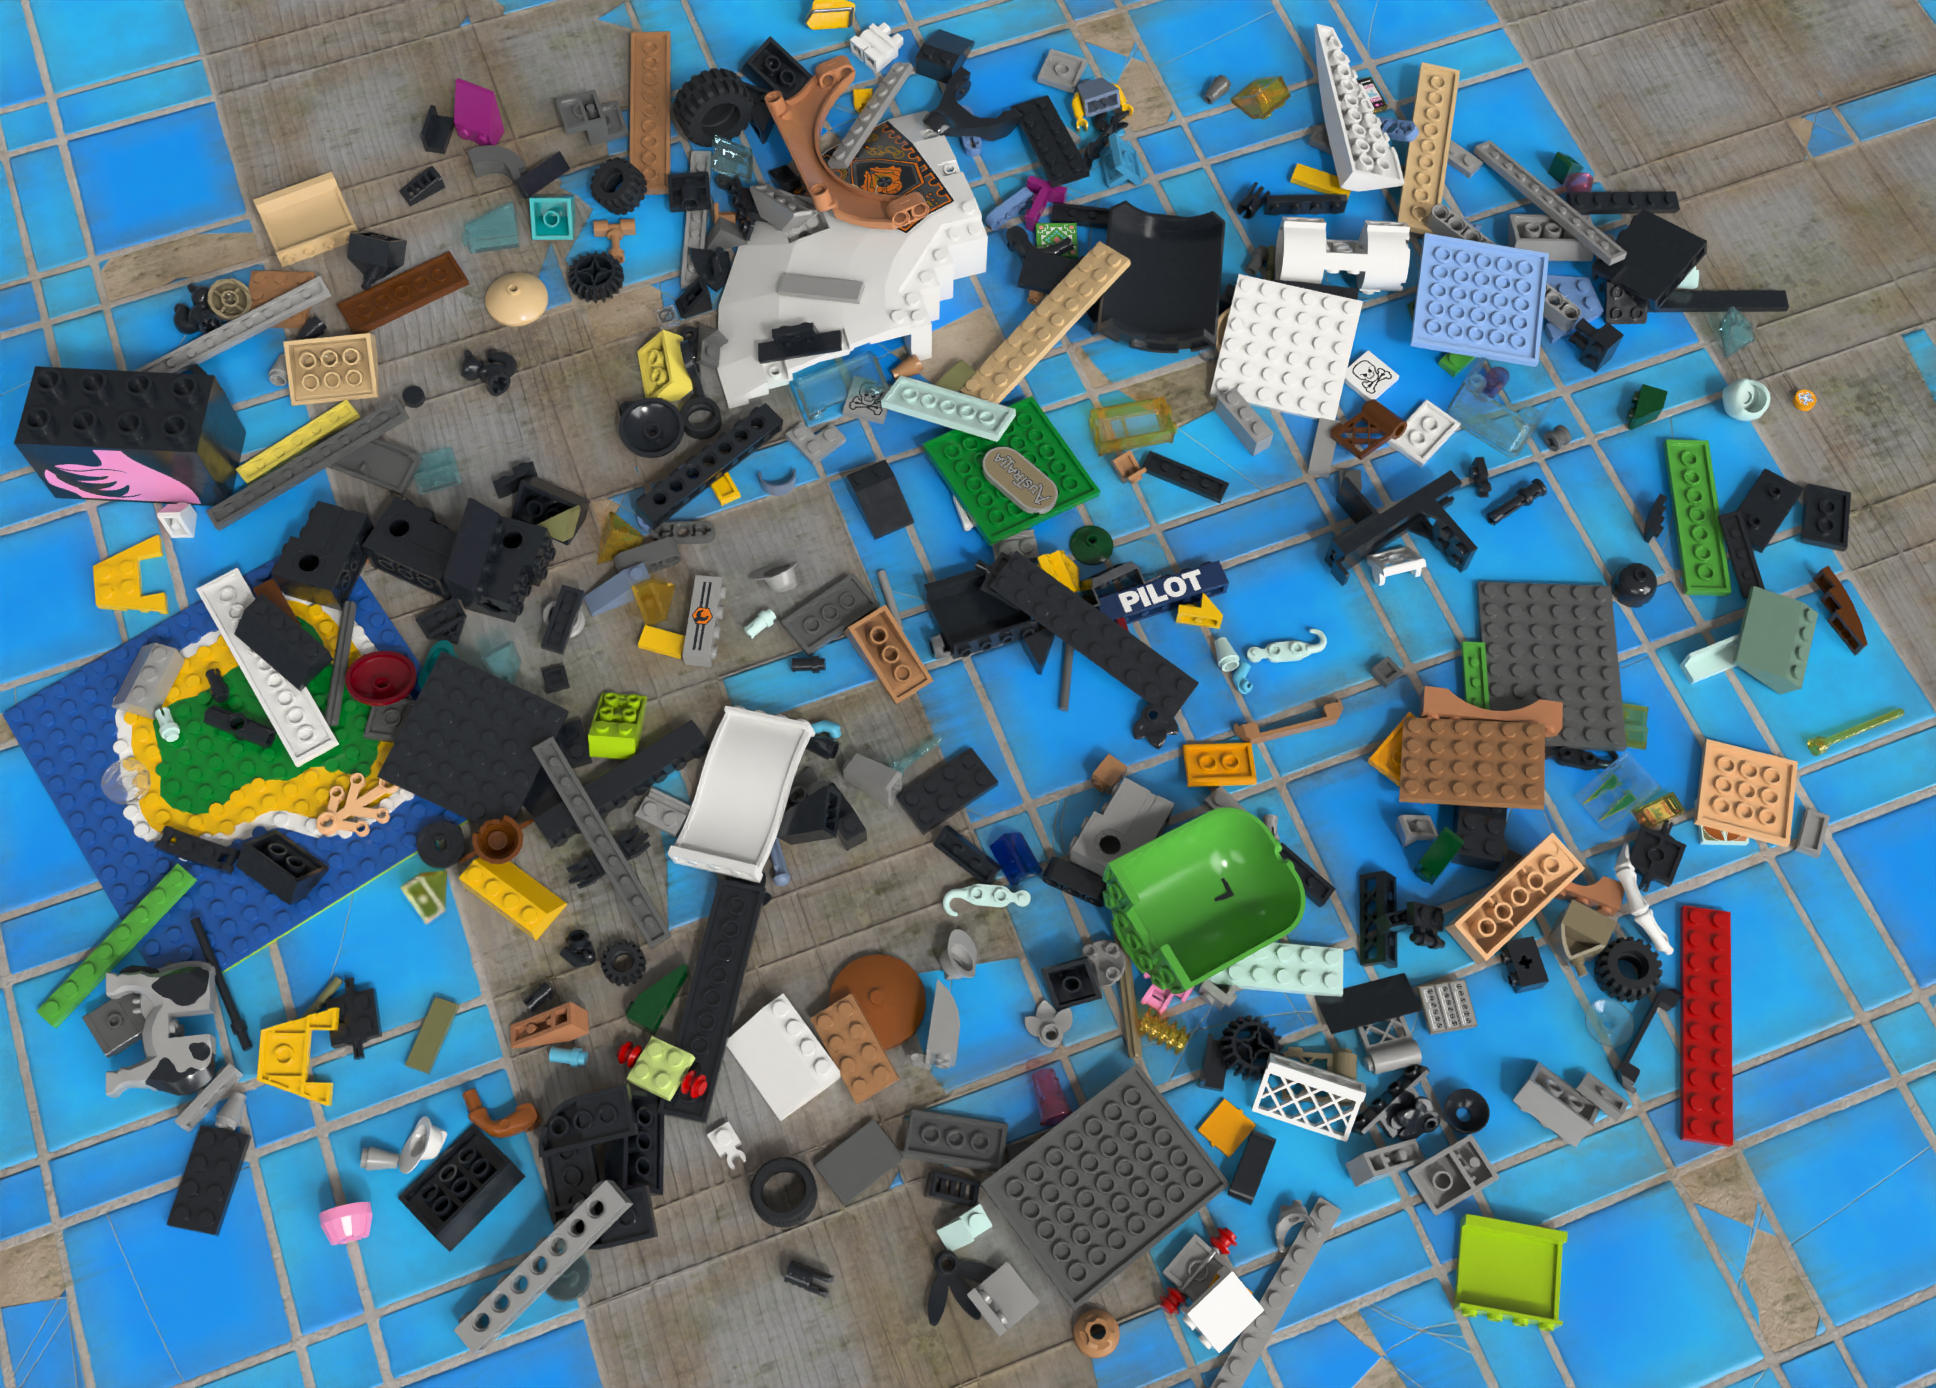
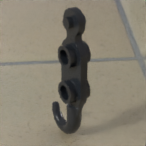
M1545 746V760L1554 759L1561 766L1588 771L1600 768L1613 769L1619 764V756L1615 751H1605L1612 756V760L1607 761L1596 757L1589 751L1568 747L1551 749Z

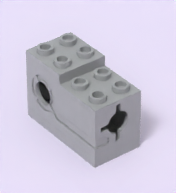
M1124 778L1121 784L1117 783L1115 785L1109 803L1105 802L1100 813L1094 811L1091 817L1086 816L1080 827L1082 830L1079 837L1075 835L1070 843L1069 848L1071 849L1067 855L1070 857L1069 862L1103 877L1105 867L1109 862L1162 835L1170 821L1175 803L1159 795L1156 796L1150 793V790Z

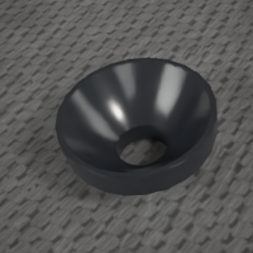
M1471 1089L1454 1091L1448 1096L1443 1108L1447 1124L1461 1134L1469 1135L1481 1131L1488 1123L1490 1116L1489 1106L1484 1097ZM1465 1108L1470 1114L1469 1121L1459 1120L1456 1115L1457 1109Z

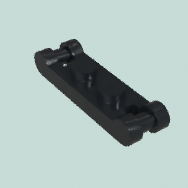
M164 826L161 839L157 840L154 845L155 849L232 875L235 869L233 866L236 860H238L241 851L178 831L170 826ZM172 838L177 840L174 846L169 845ZM226 856L225 862H221L223 857Z

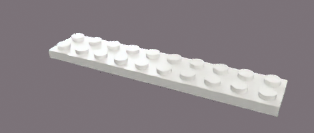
M236 568L197 588L198 594L296 767L339 745L307 687L300 692L234 635L244 610L256 599L239 569Z

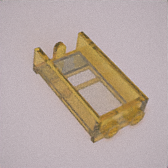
M1165 397L1090 409L1088 421L1098 456L1162 443H1173L1174 435L1177 434V426L1171 420V406L1166 403Z

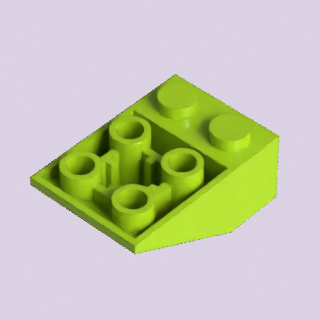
M602 692L588 734L590 757L628 760L638 754L647 696Z

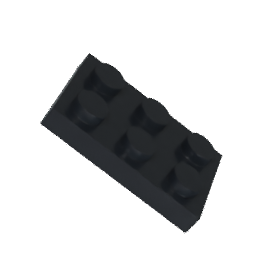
M1807 484L1804 489L1800 543L1844 552L1848 546L1851 492Z

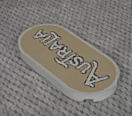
M997 447L987 452L982 465L985 478L1020 509L1031 514L1034 512L1044 514L1055 506L1058 497L1056 485L1019 452L1009 447Z

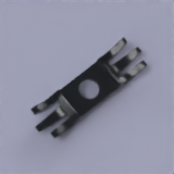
M1128 110L1111 116L1109 126L1096 141L1089 142L1084 154V161L1089 170L1092 169V162L1100 158L1101 150L1109 142L1108 136L1113 133L1118 134L1119 130L1128 126L1127 122L1119 123L1129 114Z
M638 825L615 841L627 861L637 858L651 846L649 841L644 843L650 836L648 832L628 843L639 832L640 828ZM595 855L586 857L580 863L566 868L569 873L585 869L577 876L568 880L570 884L578 883L579 889L596 883L599 878L606 875Z

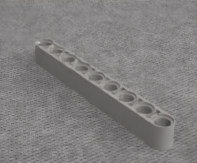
M1435 205L1426 221L1427 227L1437 235L1495 244L1445 205ZM1546 283L1543 317L1563 331L1571 330L1581 315L1580 309Z

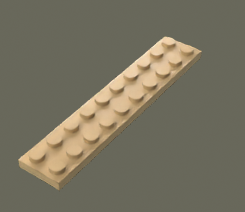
M1424 62L1421 63L1419 68L1412 122L1419 129V134L1415 140L1408 142L1403 174L1405 183L1401 187L1396 221L1406 222L1410 227L1409 232L1423 235L1425 233L1435 234L1427 227L1426 221L1432 208L1442 203L1460 70Z
M1099 241L976 370V374L966 382L960 393L999 404L1131 265L1130 260Z

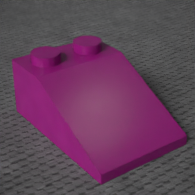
M457 78L454 124L458 136L462 139L476 142L480 146H496L505 130L494 91Z

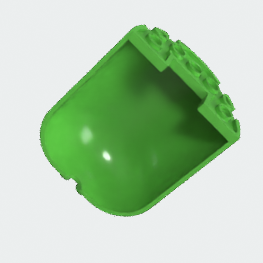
M1231 807L1217 808L1106 865L1102 880L1106 883L1107 890L1103 891L1105 906L1111 909L1113 919L1110 920L1112 927L1134 965L1142 974L1147 972L1151 976L1152 983L1161 990L1167 988L1171 990L1172 994L1183 993L1292 932L1300 923L1306 904L1302 881L1295 870L1293 862L1290 859L1284 860L1280 856L1279 852L1282 850L1280 842L1274 838L1271 831L1260 819L1241 809ZM1224 878L1228 882L1234 896L1215 902V898L1227 893L1221 880Z

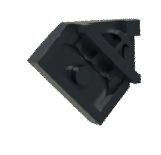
M452 598L415 620L427 639L434 641L447 640L453 644H458L467 616L457 599Z

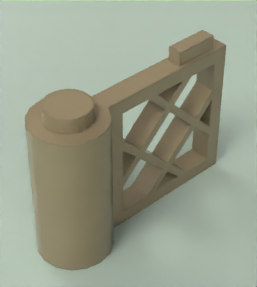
M1288 1047V1051H1283L1284 1057L1298 1058L1307 1065H1311L1316 1060H1327L1326 1071L1357 1081V1055L1352 1053L1350 1049H1338L1337 1053L1333 1054L1303 1052V1048ZM1299 1083L1300 1086L1304 1089L1299 1093L1302 1094L1306 1092L1307 1089L1304 1084ZM1287 1088L1282 1089V1101L1292 1098L1287 1094ZM1326 1092V1097L1315 1096L1318 1103L1331 1099L1328 1092ZM1311 1096L1298 1101L1314 1103ZM1346 1098L1338 1103L1340 1106L1349 1107L1353 1106L1355 1101Z

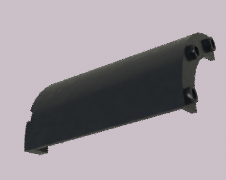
M1126 200L1110 207L1106 245L1127 257L1131 265L1100 296L1097 332L1118 343L1121 340L1129 343L1130 348L1156 353H1179L1180 349H1190L1191 352L1216 346L1225 221L1214 211L1193 217L1159 216L1143 211Z

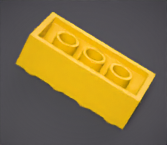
M479 857L459 877L464 888L535 941L538 940L567 906L565 901L510 861L503 864H491Z

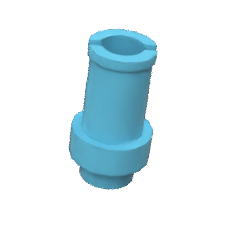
M552 1046L549 1053L550 1062L570 1064L571 1067L579 1068L581 1065H586L588 1060V1052L578 1047L566 1049Z

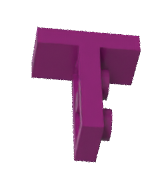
M1030 175L1027 180V188L1035 195L1032 199L1031 209L1028 208L1026 210L1024 220H1026V230L1033 232L1048 202L1066 203L1068 188L1062 186L1051 188L1048 181Z

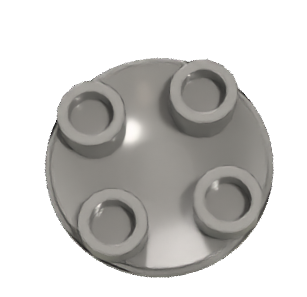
M1099 940L1092 944H1087L1083 948L1081 957L1088 956L1095 963L1100 987L1111 986L1122 977L1126 968V958L1123 950L1116 943L1109 940Z

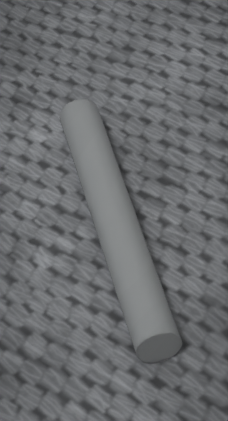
M879 571L877 575L888 609L901 630H904L886 571Z

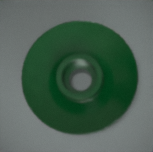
M1085 526L1078 529L1070 540L1072 555L1079 562L1086 565L1101 564L1107 561L1113 552L1114 544L1112 537L1106 530L1097 526Z

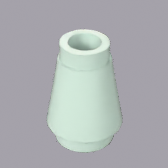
M1221 637L1214 642L1218 666L1225 672L1233 671L1239 666L1240 658L1227 638Z

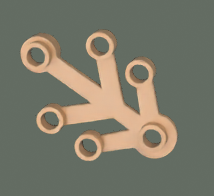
M361 773L353 774L350 777L351 786L345 807L338 812L339 802L344 800L346 793L341 786L331 788L329 792L331 797L327 811L319 815L316 821L318 831L324 835H332L338 830L355 832L360 837L368 835L370 828L365 821L354 823L343 820L349 816L376 819L381 824L387 823L390 819V814L386 808L373 809L365 808L364 806L385 793L391 794L396 792L399 787L393 785L387 788L389 782L380 778L379 786L358 798L360 789L366 784V779ZM356 779H362L360 783H354ZM341 791L339 796H334L335 792ZM381 813H386L384 818H378ZM327 822H333L331 826L325 827ZM365 826L364 831H358L359 827Z

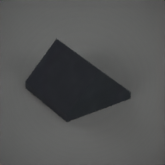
M1088 956L1041 968L1056 1011L1102 999L1096 966Z

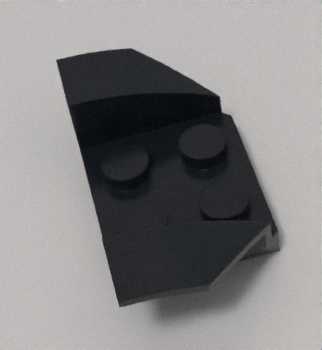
M1132 561L1119 563L1080 581L1082 598L1092 606L1097 607L1101 603L1095 590L1109 586V581H1119L1128 577L1133 582L1144 585L1161 577V574H1142L1140 568Z

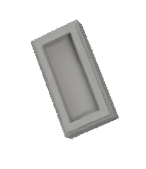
M1806 808L1794 851L1817 859L1821 854L1830 816Z

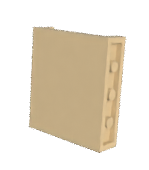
M332 172L253 199L282 267L349 243L350 233L358 232Z

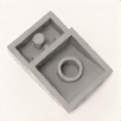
M1472 1134L1408 1171L1409 1176L1435 1216L1500 1179Z

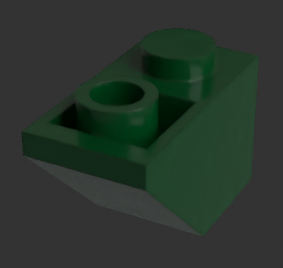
M1642 384L1640 390L1635 391L1632 396L1631 403H1634V406L1629 409L1626 420H1629L1627 429L1633 430L1657 420L1664 408L1668 391Z

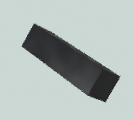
M1407 909L1386 913L1374 921L1381 934L1411 928L1407 926Z

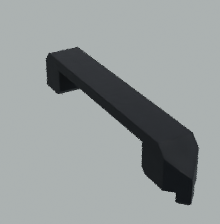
M1664 989L1656 994L1615 1071L1621 1086L1631 1093L1636 1092V1089L1632 1086L1637 1080L1640 1070L1629 1062L1658 1007L1667 1012L1675 1007L1679 998H1685L1683 993L1678 990Z

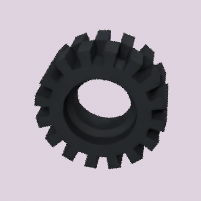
M622 939V943H619L618 940L614 941L615 945L611 946L609 944L607 946L608 950H604L602 953L603 958L600 961L602 971L612 984L616 983L620 987L621 984H624L627 987L632 982L634 985L637 983L636 979H641L643 977L642 972L646 971V959L643 951L638 944L635 945L631 940L630 943L625 939ZM621 955H628L633 959V964L627 971H618L614 966L615 960Z

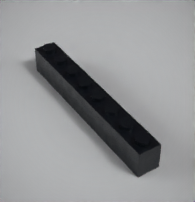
M691 719L584 787V790L603 820L608 816L609 812L616 808L624 807L628 800L634 796L644 794L650 786L663 782L675 770H682L689 761L702 757L709 749L707 739ZM563 801L533 819L537 829L551 849L564 845L573 835L581 834L580 829Z

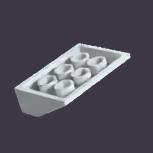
M784 993L764 1006L728 1039V1049L780 1121L841 1078L840 1070Z

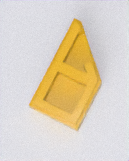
M873 88L853 89L854 110L858 113L863 111L867 102L873 96Z

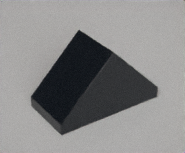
M754 104V113H752L753 117L749 124L760 142L765 144L775 122L769 113L768 107Z
M699 275L675 301L683 319L712 310L710 292L703 276Z
M1047 628L1023 639V650L1036 673L1040 675L1043 672L1055 638V634Z

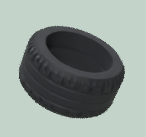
M778 1157L769 1160L757 1170L752 1179L750 1197L753 1207L758 1216L772 1226L782 1228L795 1226L803 1222L816 1205L818 1192L814 1175L803 1162L797 1159ZM783 1172L799 1176L805 1185V1197L801 1204L789 1212H776L769 1209L764 1203L762 1195L766 1182L772 1176Z

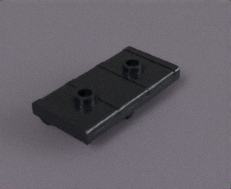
M1766 468L1762 471L1736 510L1741 511L1752 549L1761 554L1804 490L1799 485Z

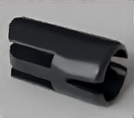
M1257 182L1253 183L1236 207L1239 215L1245 210L1247 211L1243 217L1245 219L1253 218L1265 202L1266 196L1270 195V191H1267L1259 200L1258 197L1264 190L1263 186H1260L1253 195L1252 192L1256 188Z

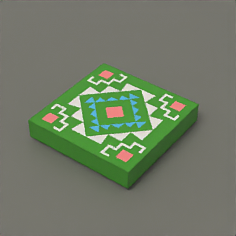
M1036 223L1037 248L1057 244L1069 237L1074 244V249L1061 256L1078 259L1076 223Z

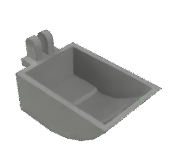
M938 979L926 1054L914 1053L911 1056V1064L913 1066L922 1067L930 1070L931 1063L941 1069H949L950 1066L955 1067L960 1037L959 1011L955 1000L947 987Z

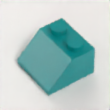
M533 195L529 198L532 240H574L576 218L574 195Z

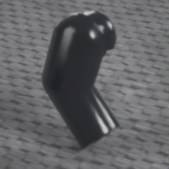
M566 946L559 954L575 968L590 966L596 960V953L590 948L577 954L569 952L568 946Z

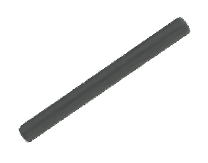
M345 601L343 603L325 715L327 724L333 727L338 725L357 608L353 601Z

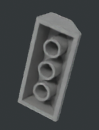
M1509 214L1507 247L1549 253L1548 261H1592L1594 253L1550 216ZM1582 215L1584 218H1586L1589 222L1592 223L1590 215Z

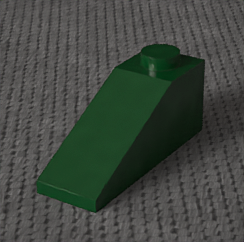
M1445 827L1413 871L1416 872L1422 881L1433 885L1450 865L1465 841L1448 827Z
M682 964L639 994L635 1002L631 1001L625 1012L629 1024L655 1036L690 974L688 966Z

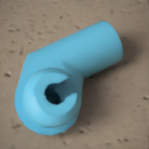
M1246 662L1240 663L1233 676L1236 689L1242 694H1247L1253 688L1252 683L1249 684V680L1246 679L1251 668Z
M822 720L811 724L815 735L829 732V736L835 739L842 734L840 725L832 721Z

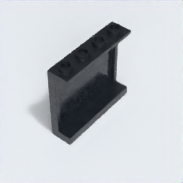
M1643 209L1632 218L1630 225L1619 233L1615 241L1617 245L1627 252L1625 259L1610 266L1602 259H1597L1591 268L1594 281L1600 276L1648 302V309L1656 313L1706 255L1707 240Z
M979 569L924 584L923 599L953 659L964 658L979 651H987L992 647L1002 644L1007 645L1012 641L1030 636L1037 631L1038 622L1035 619H1031L1021 609L1019 612H1016L979 591L986 573Z

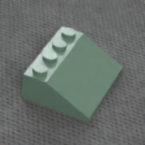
M1756 586L1750 587L1733 663L1779 694L1802 689L1818 612L1801 601Z

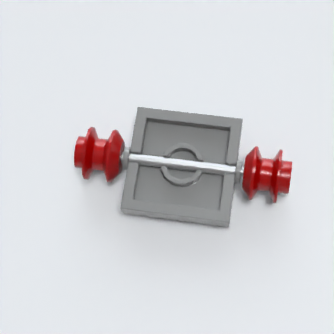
M1218 1227L1219 1235L1217 1237L1210 1236L1212 1247L1208 1246L1195 1234L1166 1267L1162 1274L1177 1288L1167 1287L1168 1295L1166 1297L1159 1296L1161 1300L1159 1305L1169 1315L1173 1313L1179 1315L1177 1309L1179 1305H1187L1184 1295L1194 1303L1208 1289L1218 1269L1225 1266L1231 1271L1234 1270L1219 1255H1229L1228 1247L1230 1245L1237 1246L1235 1241L1237 1237L1231 1230L1226 1227L1224 1229Z

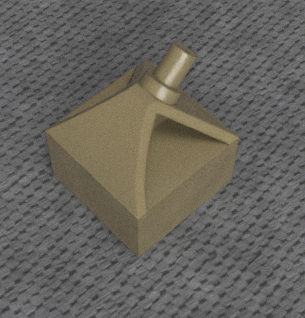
M1572 899L1559 914L1548 939L1557 953L1566 962L1570 963L1572 967H1575L1580 978L1588 975L1584 966L1585 961H1592L1606 947L1617 922Z

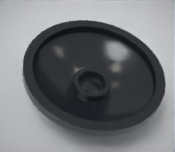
M644 398L634 402L624 411L619 422V434L625 447L635 455L644 458H658L669 454L680 444L684 435V421L679 410L670 402L660 398ZM654 432L656 435L650 436V433Z

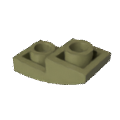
M960 360L935 386L959 392L966 385V382L976 374V371L966 362Z

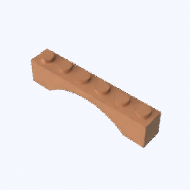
M1424 686L1420 695L1419 718L1545 724V737L1557 736L1562 729L1563 702L1538 700L1529 706L1517 710L1492 711L1463 701L1447 688Z

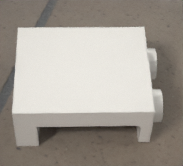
M1225 1266L1217 1272L1220 1278L1190 1307L1187 1308L1183 1305L1180 1308L1185 1315L1182 1320L1192 1331L1196 1328L1201 1334L1198 1337L1200 1342L1208 1350L1212 1347L1218 1353L1264 1311L1234 1272Z

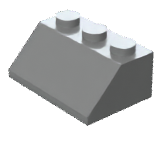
M158 643L142 646L111 706L155 720V711L159 708L161 709L185 662L184 658L176 648Z
M1540 1062L1534 1067L1513 1099L1520 1110L1530 1113L1543 1127L1550 1128L1558 1134V1137L1563 1142L1574 1147L1579 1144L1593 1127L1600 1110L1598 1106L1585 1099L1574 1087Z

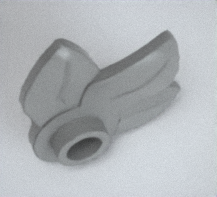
M1044 1000L1037 1008L1036 1017H1025V1027L1031 1035L1038 1037L1045 1047H1057L1062 1042L1063 1034L1071 1028L1073 1018L1071 1009L1066 1008L1057 1013ZM1048 1033H1053L1055 1035V1038L1053 1040H1050L1046 1037V1035Z

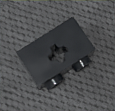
M1534 936L1508 941L1500 949V959L1507 967L1508 983L1514 988L1515 994L1541 989L1549 982Z

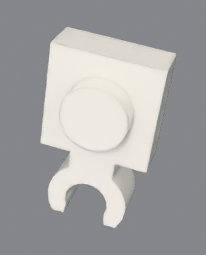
M729 1121L707 1134L719 1157L721 1158L727 1154V1163L732 1170L735 1169L732 1163L733 1158L740 1157L744 1163L747 1162L745 1154L741 1150L736 1149L742 1144Z

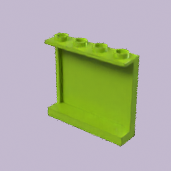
M1465 1214L1460 1218L1454 1310L1461 1311V1315L1466 1317H1477V1314L1487 1316V1320L1493 1322H1502L1503 1319L1511 1320L1513 1325L1528 1327V1324L1538 1325V1329L1543 1331H1554V1328L1562 1326L1563 1321L1559 1320L1563 1244L1567 1242L1568 1232Z

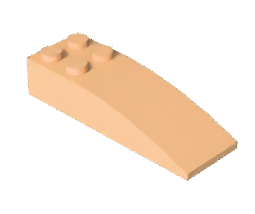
M1551 833L1494 881L1444 928L1476 964L1485 962L1585 868L1556 835Z

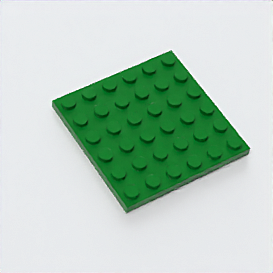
M1033 396L1007 406L1016 409V416L998 442L955 429L923 443L922 449L989 546L1094 499L1100 494L1099 488ZM997 447H1009L1019 452L1054 482L1058 490L1055 506L1044 514L1035 512L1031 514L1020 509L985 478L982 465L987 452Z

